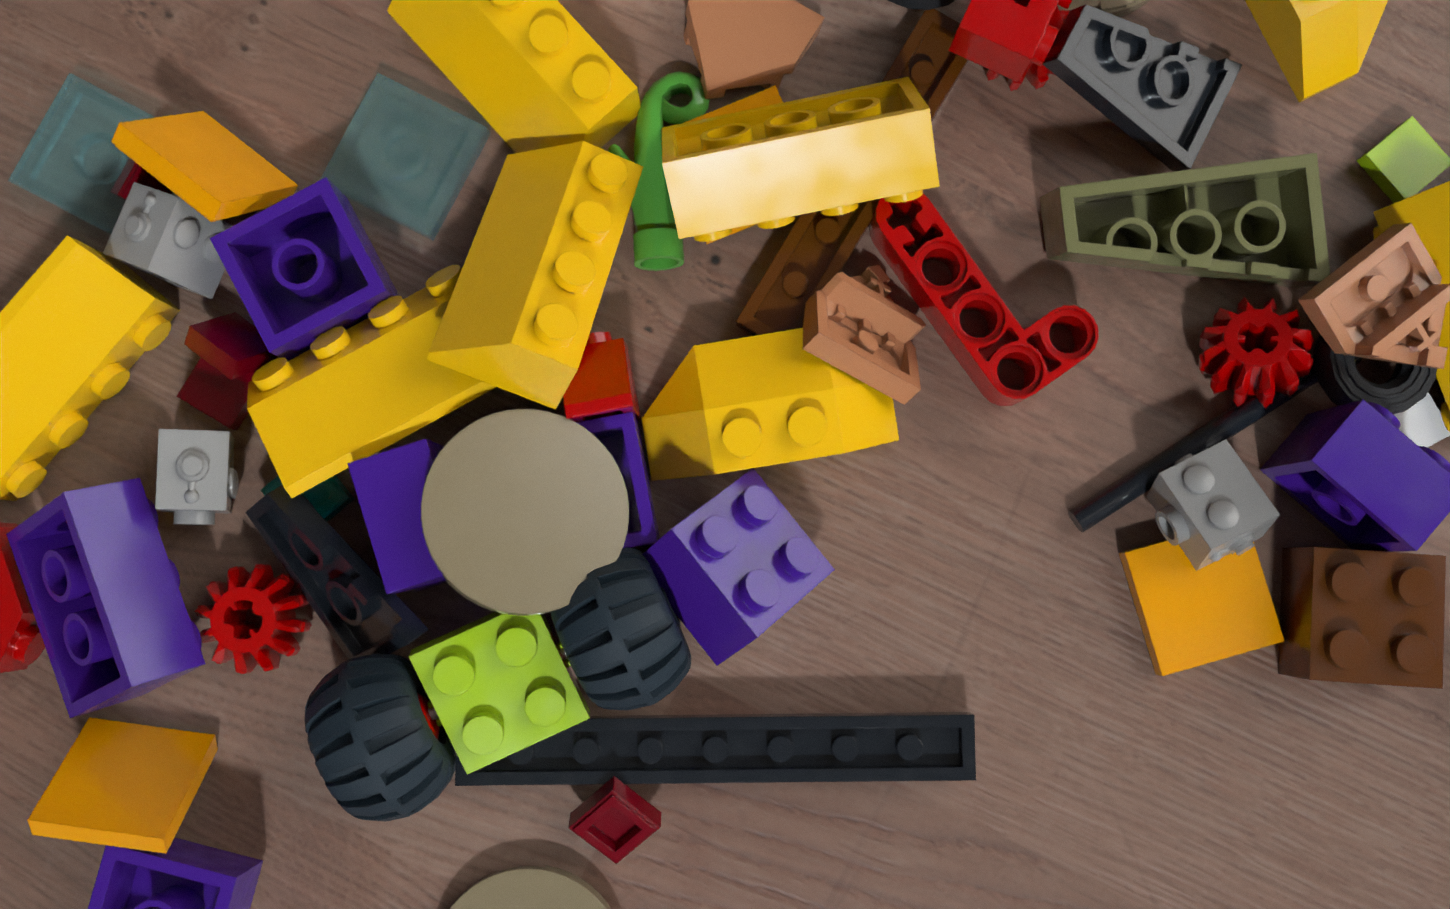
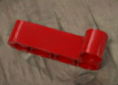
M922 194L917 199L901 203H891L885 201L884 198H880L869 225L873 244L980 393L989 402L998 406L1015 405L1036 394L1087 358L1095 349L1099 339L1096 321L1088 311L1075 305L1058 307L1024 330L925 194ZM892 214L898 219L908 215L913 221L909 229L903 225L893 229L888 224ZM927 238L929 241L925 242L915 255L911 257L908 251L913 243L918 247L922 240ZM927 260H939L945 263L951 272V283L946 286H937L930 283L922 272V263ZM975 310L985 317L988 323L986 337L975 338L963 331L960 325L961 311ZM1051 325H1062L1071 331L1075 343L1072 353L1060 352L1052 345L1049 336ZM1001 360H1011L1022 368L1024 384L1021 390L1006 388L1000 382L997 375V367Z

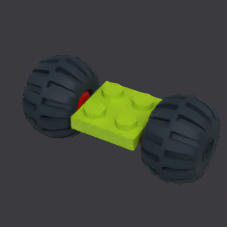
M633 547L622 548L616 562L594 569L587 574L588 579L577 586L571 596L569 605L550 612L560 639L558 642L544 614L517 616L493 612L412 649L409 654L410 660L395 654H369L351 658L325 675L309 695L305 706L304 721L305 731L308 735V744L316 761V767L320 776L323 777L327 789L336 799L337 803L348 814L362 820L387 822L406 818L419 812L438 798L449 784L455 772V751L468 775L590 719L589 707L569 668L571 666L591 701L604 709L627 711L651 706L674 691L689 672L691 654L680 627V621L672 609L664 588L660 587L649 562L642 555L643 552Z

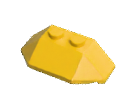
M1245 0L1300 103L1352 78L1359 72L1388 0Z
M803 328L694 345L641 419L652 481L716 475L848 453L899 440L893 398L803 350Z

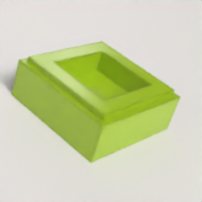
M1413 116L1403 121L1356 160L1393 203L1416 195L1450 166L1449 156Z

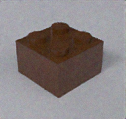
M1322 547L1283 548L1280 628L1285 641L1279 643L1278 674L1317 681L1443 689L1446 556Z

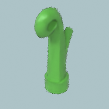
M681 71L669 73L652 83L643 97L638 112L634 141V163L643 166V170L634 194L631 209L636 232L633 235L634 266L639 269L660 271L674 269L684 264L683 239L678 238L662 166V128L664 127L663 121L672 124H682L704 115L708 110L710 99H705L700 82L701 78L692 73ZM681 93L687 94L692 98L690 103L684 107H676L668 102L672 96ZM612 144L608 148L609 152L631 161L618 145Z

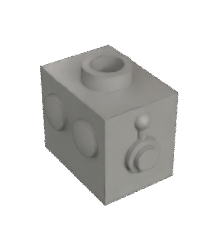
M134 182L103 254L169 284L212 299L225 271V267L210 238L232 227V225L223 220L210 222L174 192L169 194Z
M159 429L155 509L163 512H174L173 524L215 525V513L232 514V499L236 498L239 489V478L237 471L234 470L235 439L230 431Z
M1227 439L1194 456L1187 454L1177 460L1174 466L1158 474L1147 495L1148 500L1156 510L1155 518L1161 533L1172 545L1176 546L1179 544L1196 571L1215 561H1219L1228 554L1236 553L1241 555L1255 546L1253 542L1263 537L1280 515Z

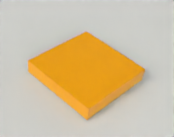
M204 111L119 122L111 140L116 148L210 222L266 209L293 195L298 187V184Z
M1167 540L1119 553L1156 675H1169L1285 641L1255 546L1241 555L1236 553L1228 554L1219 561H1215L1197 571L1179 544L1174 546Z
M89 717L27 819L32 835L167 854L218 750L216 736L213 734Z

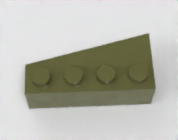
M1317 153L1060 186L1040 197L1047 259L1291 288L1314 286L1330 275Z

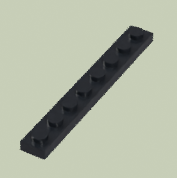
M971 712L590 716L588 720L468 775L455 751V786L605 784L613 776L624 784L976 780L975 716Z

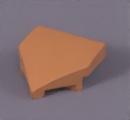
M689 0L685 11L687 23L683 37L686 45L691 46L702 75L700 82L705 99L722 98L726 89L757 85L766 89L776 85L777 90H779L783 75L793 73L818 36L825 17L795 0Z
M1412 223L1392 225L1298 299L1309 319L1334 353L1444 369L1448 348L1440 347L1439 341L1446 303L1450 301V284H1441L1442 276Z
M880 265L869 266L861 275L849 277L844 272L837 273L822 290L816 291L806 301L803 322V350L905 405L921 390L916 348L911 340L926 324L921 317L894 303L888 295L891 292V288L886 285L891 279Z

